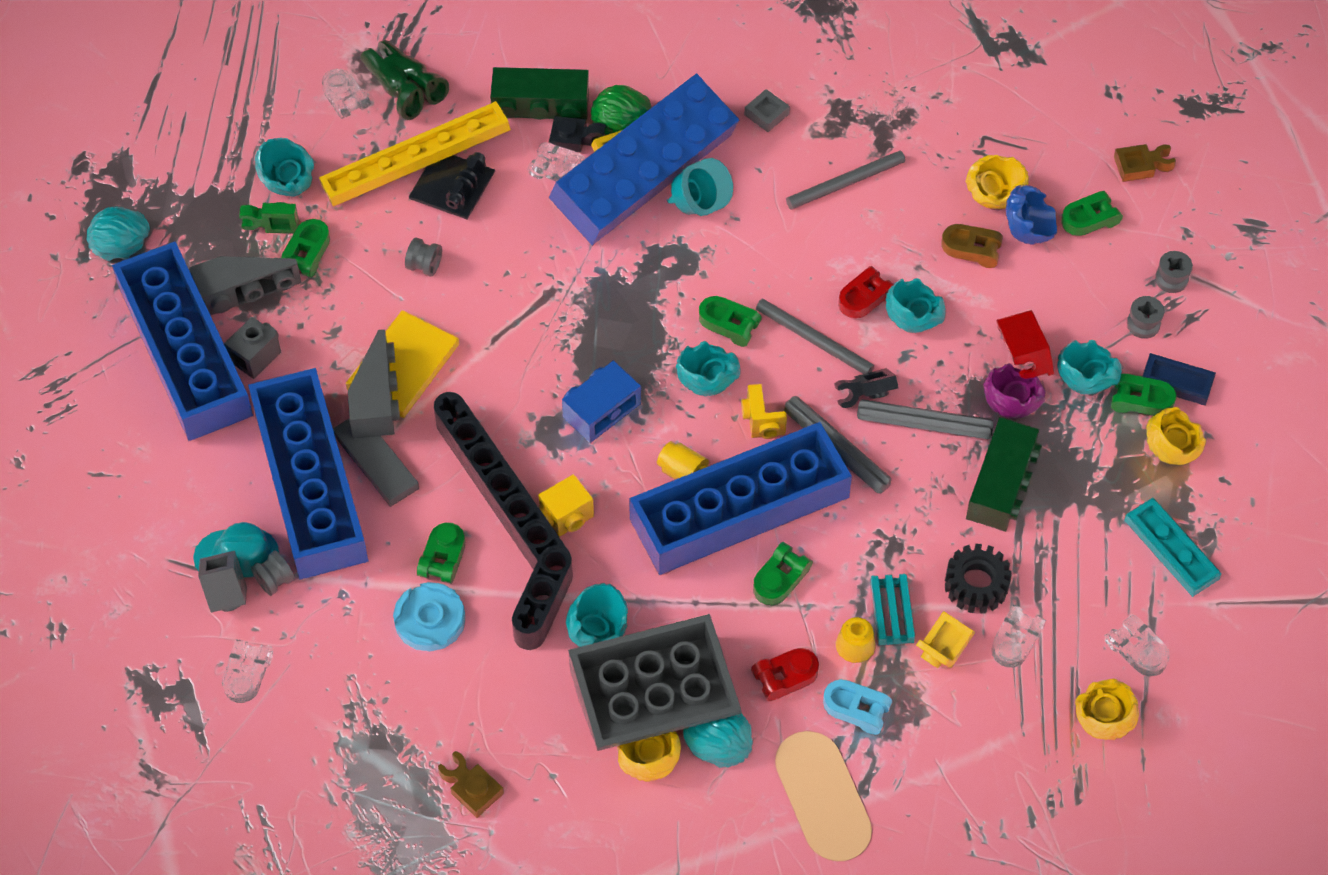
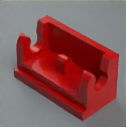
M1032 310L996 320L997 328L1009 349L1014 365L1034 362L1031 368L1019 371L1021 378L1029 379L1044 374L1048 376L1054 375L1050 346Z

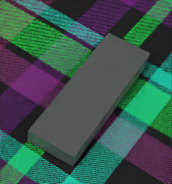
M350 418L333 428L337 441L390 507L419 489L418 481L381 436L353 438Z

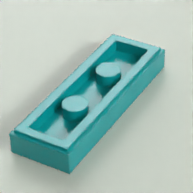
M1154 498L1149 499L1126 514L1124 521L1192 597L1220 580L1222 573Z

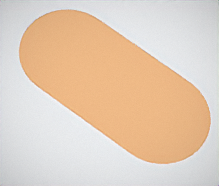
M813 731L798 732L786 738L777 750L775 765L809 846L819 856L832 861H847L857 857L868 846L872 827L838 747L827 736Z

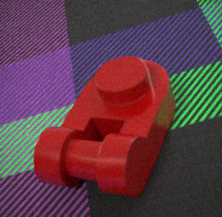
M869 266L840 291L839 310L849 318H862L883 301L886 302L888 290L894 283L890 280H883L880 277V272L873 266Z
M797 648L772 659H762L756 662L751 667V672L756 680L762 682L764 686L762 692L767 701H773L812 684L818 676L819 661L812 651ZM781 672L785 679L776 680L774 675Z

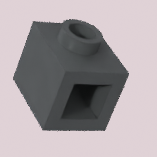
M253 317L224 343L234 366L253 379L281 353L278 332L270 324H262Z
M231 551L200 559L198 577L210 612L220 610L228 612L237 609L241 605H245L247 585L236 552Z

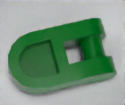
M1100 191L1068 204L1063 210L1061 224L1067 233L1082 236L1103 227L1112 228L1122 221L1123 215L1118 208L1112 207L1110 204L1111 198L1107 192Z
M309 219L302 222L294 232L281 258L296 259L301 274L313 277L317 271L319 261L330 242L328 226L325 222L318 219ZM300 251L307 252L305 258L298 256Z
M720 296L705 298L699 306V322L703 327L730 338L734 344L741 347L747 346L752 337L750 332L752 329H756L762 320L761 315L757 311ZM732 319L739 320L741 322L740 325L732 323Z
M1123 373L1118 384L1114 385L1117 394L1112 397L1111 408L1119 413L1132 411L1155 416L1164 409L1174 407L1176 392L1167 382ZM1132 392H1139L1141 393V396H1135L1130 394Z
M445 522L433 528L423 555L419 559L417 576L429 578L431 575L440 577L441 582L453 583L465 549V535L458 525ZM438 558L446 561L442 564L435 562V559Z
M781 542L771 558L754 578L753 593L755 598L765 605L780 604L809 572L813 561L805 555L798 556L792 552L793 547L785 542ZM784 563L792 568L788 575L780 570Z

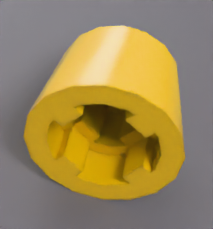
M854 617L848 619L842 625L835 642L839 656L852 663H861L868 660L874 654L876 648L872 625L866 619Z

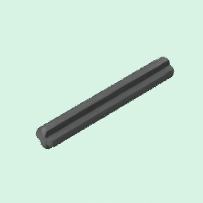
M793 396L785 403L784 411L801 427L806 428L821 422L845 465L874 491L881 494L891 485V477L798 396Z
M860 400L857 411V418L860 420L983 439L991 438L994 425L993 420L869 400Z

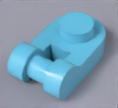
M842 679L828 684L823 697L824 709L829 715L859 726L863 731L873 735H878L881 732L884 724L882 720L883 714L889 711L892 704V699L888 695ZM860 703L869 705V712L858 709Z

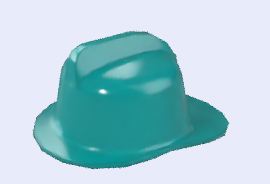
M714 158L703 159L691 164L673 179L671 184L672 196L667 199V202L670 204L675 203L681 212L688 215L706 216L729 204L733 196L731 174L721 161Z
M241 522L235 523L225 530L212 532L204 537L196 546L193 559L195 567L199 571L200 559L235 551L244 578L254 577L251 566L255 563L265 562L270 553L274 550L279 553V549L272 535L252 523Z

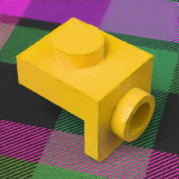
M748 385L747 399H741L743 420L749 419L751 437L772 439L785 435L787 425L786 412L766 413L762 385Z
M943 611L923 641L919 640L916 646L924 651L920 657L939 669L941 664L952 668L975 632Z

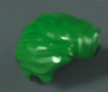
M614 85L604 89L593 101L591 120L593 123L605 124V135L624 130L651 109L652 106L646 95L626 85Z

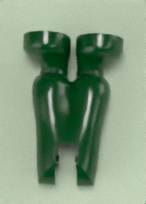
M386 39L378 43V48L383 58L372 48H368L361 54V61L380 82L384 90L390 96L398 98L396 109L398 114L405 120L414 119L420 114L423 109L424 99L429 104L436 105L443 101L449 92V83L443 76L427 72V68L423 63L406 55Z

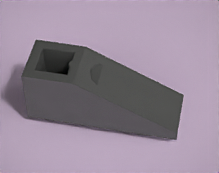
M220 256L189 267L210 315L224 313L230 308L247 302L257 301L263 296L280 290H288L294 285L301 283L297 261L290 258Z
M385 329L377 331L348 389L349 418L353 438L395 434L394 421L400 420L398 400H392L391 393L398 391L396 371H390L389 363H396L394 342L387 343Z

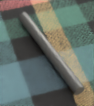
M899 150L786 198L787 205L791 210L902 164L905 162V156Z
M762 298L756 306L757 311L862 374L873 371L874 364Z

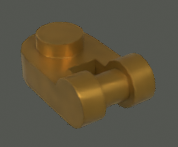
M953 224L944 230L941 247L948 256L978 262L985 268H994L998 264L999 254L997 249L1002 245L1003 235L995 230L964 224ZM979 243L982 244L984 247L974 246V244Z

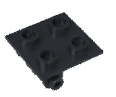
M479 152L469 155L467 160L452 155L425 168L410 193L409 199L468 220L494 175L495 169L486 167V158Z

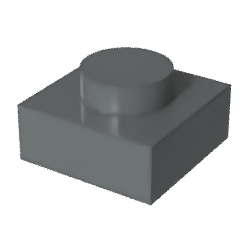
M765 89L745 106L744 115L769 132L789 115L790 106Z

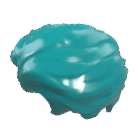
M280 137L268 139L260 145L255 155V169L260 181L268 190L279 195L295 197L311 186V172L314 169V161L301 145L294 143L288 138Z
M119 206L105 208L93 217L87 229L86 239L88 247L96 256L107 261L115 258L128 259L143 247L144 239L148 237L150 232V226L141 212Z
M915 278L907 282L904 279H900L888 290L885 299L887 302L885 305L886 311L895 325L904 331L919 333L944 322L946 316L944 299L940 296H935L933 290L924 285L920 279Z
M1074 340L1064 347L1058 355L1057 368L1060 377L1070 389L1080 394H1096L1118 384L1122 373L1120 361L1117 358H1112L1111 353L1097 345L1095 340H1089V342L1082 344Z
M706 341L700 342L694 348L686 346L681 355L678 356L676 364L680 382L686 388L693 391V393L707 397L723 392L741 374L740 363L734 353H726L723 348L709 345Z
M605 583L589 586L581 592L570 605L566 617L568 635L572 642L582 647L624 635L627 628L628 608L621 592L611 584L606 585Z
M742 713L683 729V737L691 752L702 761L712 763L719 768L731 767L744 762L752 751L751 725Z

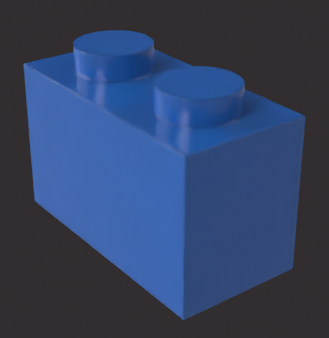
M613 360L604 368H597L590 375L589 379L579 387L575 386L567 391L562 399L563 418L591 443L641 405V385Z

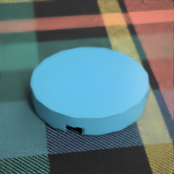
M427 582L420 584V587H416L413 590L410 588L401 595L395 604L393 618L396 632L405 644L416 650L431 652L444 649L457 640L464 629L466 615L464 605L455 590L444 584Z

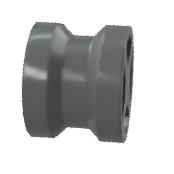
M415 237L406 252L405 268L411 271L419 269L425 275L433 276L441 261L442 246L436 243L428 245L424 243L423 239Z
M1169 251L1163 254L1155 276L1156 284L1160 289L1169 293H1178L1186 288L1193 267L1189 256L1180 251Z
M1142 296L1134 300L1127 319V328L1130 333L1139 338L1154 337L1159 332L1165 313L1164 306L1159 300L1151 296Z
M275 550L268 555V559L265 562L255 563L251 566L255 579L270 596L278 591V587L281 584H289L295 580L291 568Z

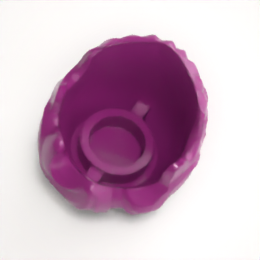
M1008 363L999 369L994 368L988 374L983 384L987 404L994 412L1010 419H1019L1030 415L1045 402L1046 391L1038 377L1021 378L1019 375L1021 369L1014 368L1011 363Z

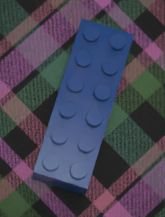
M696 73L556 181L549 199L593 246L670 185L673 179L683 172L687 166L700 161L728 139L740 120Z
M176 241L113 264L112 267L120 292L188 441L252 417L253 413L247 391Z
M316 368L249 384L248 387L299 580L369 562L365 540Z
M818 422L629 498L630 521L658 574L662 575L850 498L852 475L821 422Z

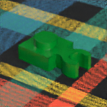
M285 202L263 203L262 209L252 205L240 206L239 218L242 219L241 227L244 230H255L258 227H264L265 233L294 234L300 224L296 204H287Z

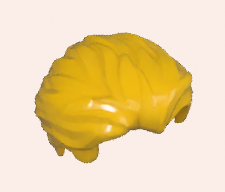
M987 155L977 160L970 167L965 182L977 203L990 209L1006 208V201L1009 198L1010 192L1018 185H1028L1029 176L1025 166L1014 157Z
M1179 407L1164 409L1148 420L1146 426L1147 443L1150 451L1161 461L1168 464L1184 465L1197 459L1204 450L1206 438H1204L1201 425L1192 423L1188 415L1181 411Z
M1115 678L1092 682L1089 684L1087 692L1078 695L1075 700L1078 721L1082 728L1094 738L1104 740L1120 739L1137 725L1139 718L1138 700L1130 686Z
M676 731L617 746L619 766L626 774L639 781L650 782L666 777L673 771L680 757L681 743Z

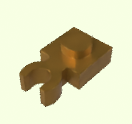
M1147 144L1115 149L1114 159L1122 182L1152 178L1155 175L1156 169L1162 172L1172 171L1176 163L1175 158H1162L1169 156L1171 146L1167 144L1160 145L1154 151H1149Z
M455 751L452 753V758L458 764V767L455 770H448L444 765L440 764L438 766L439 775L444 781L455 783L450 788L451 794L478 818L504 794V789L479 764L469 770L464 756Z

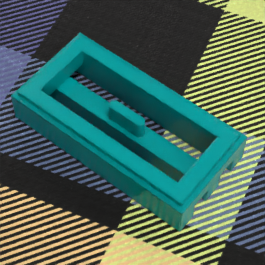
M899 574V578L885 575V579L871 576L870 585L878 645L914 643L915 632L907 574ZM895 587H899L906 635H900ZM880 588H886L892 636H886Z

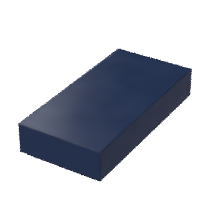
M1150 353L1142 377L1167 382L1174 388L1176 397L1206 406L1216 372Z

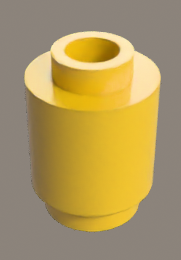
M672 441L663 447L657 458V465L662 468V472L674 480L706 468L709 464V460L680 442L675 444Z

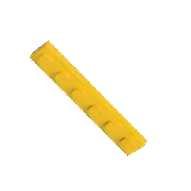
M495 101L319 177L334 207L510 131L509 121Z

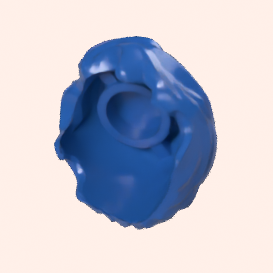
M1030 185L1016 186L1010 192L1005 210L1009 229L1013 237L1025 244L1034 245L1054 238V235L1057 234L1055 209L1044 202L1046 194Z

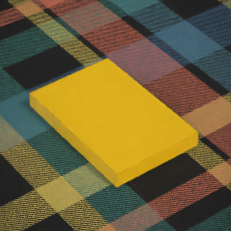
M401 310L385 332L387 343L394 342L396 363H389L390 371H396L398 391L391 392L392 400H398L400 417L405 418L459 346V338ZM360 365L346 382L347 390L349 389Z

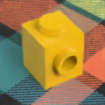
M574 474L538 494L539 509L559 537L567 532L577 531L587 520L594 517L593 498Z

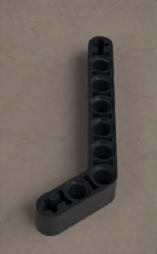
M454 392L442 393L434 401V414L438 431L533 569L514 610L512 628L514 641L520 648L525 650L537 649L545 641L572 582L571 554L464 399ZM467 437H468V438H473V439L468 440V441H467V440H462V439L467 438ZM481 463H490V464L487 465V466H480V465H479V464H481ZM500 488H507V489H508V490L503 491V492L496 491L497 489H500ZM519 513L526 514V516L521 518L514 517V515ZM537 539L544 540V542L540 544L531 543L532 541ZM553 566L563 567L561 570L558 571L549 569ZM540 595H547L550 597L546 600L536 599V597ZM532 617H534V623H535V625L531 624V623H532Z

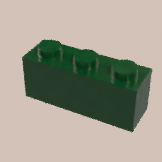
M493 67L491 103L496 101L507 119L534 118L541 120L554 119L555 116L587 120L589 70Z
M999 417L969 501L966 515L967 520L1005 532L1010 519L1017 521L1023 503L1022 500L1018 499L1020 491L1027 492L1033 472L1027 471L1029 464H1037L1042 449V444L1036 443L1040 429Z

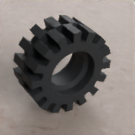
M975 544L974 550H971L970 545H966L963 547V552L959 549L954 552L953 558H950L945 576V591L949 592L948 598L951 602L958 599L956 607L962 610L964 605H968L969 613H974L975 607H979L980 614L986 613L988 606L993 611L998 607V603L1002 604L1004 602L1006 594H1008L1012 571L1009 570L1010 564L1008 559L1003 561L1004 554L1000 551L994 555V547L989 545L986 551L981 550L982 544ZM970 570H981L991 577L992 582L987 587H974L965 581L964 575Z

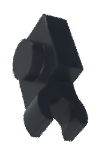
M555 116L549 138V147L552 150L581 152L583 145L591 146L594 139L606 136L604 135L606 125L603 123H592L587 127L586 119Z
M887 368L854 376L855 379L839 380L834 383L838 391L849 389L847 398L837 400L838 405L842 408H849L855 405L861 395L875 399L887 396L890 390L898 389L896 375Z

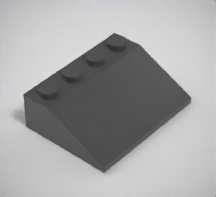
M710 614L568 650L571 676L597 751L742 713Z

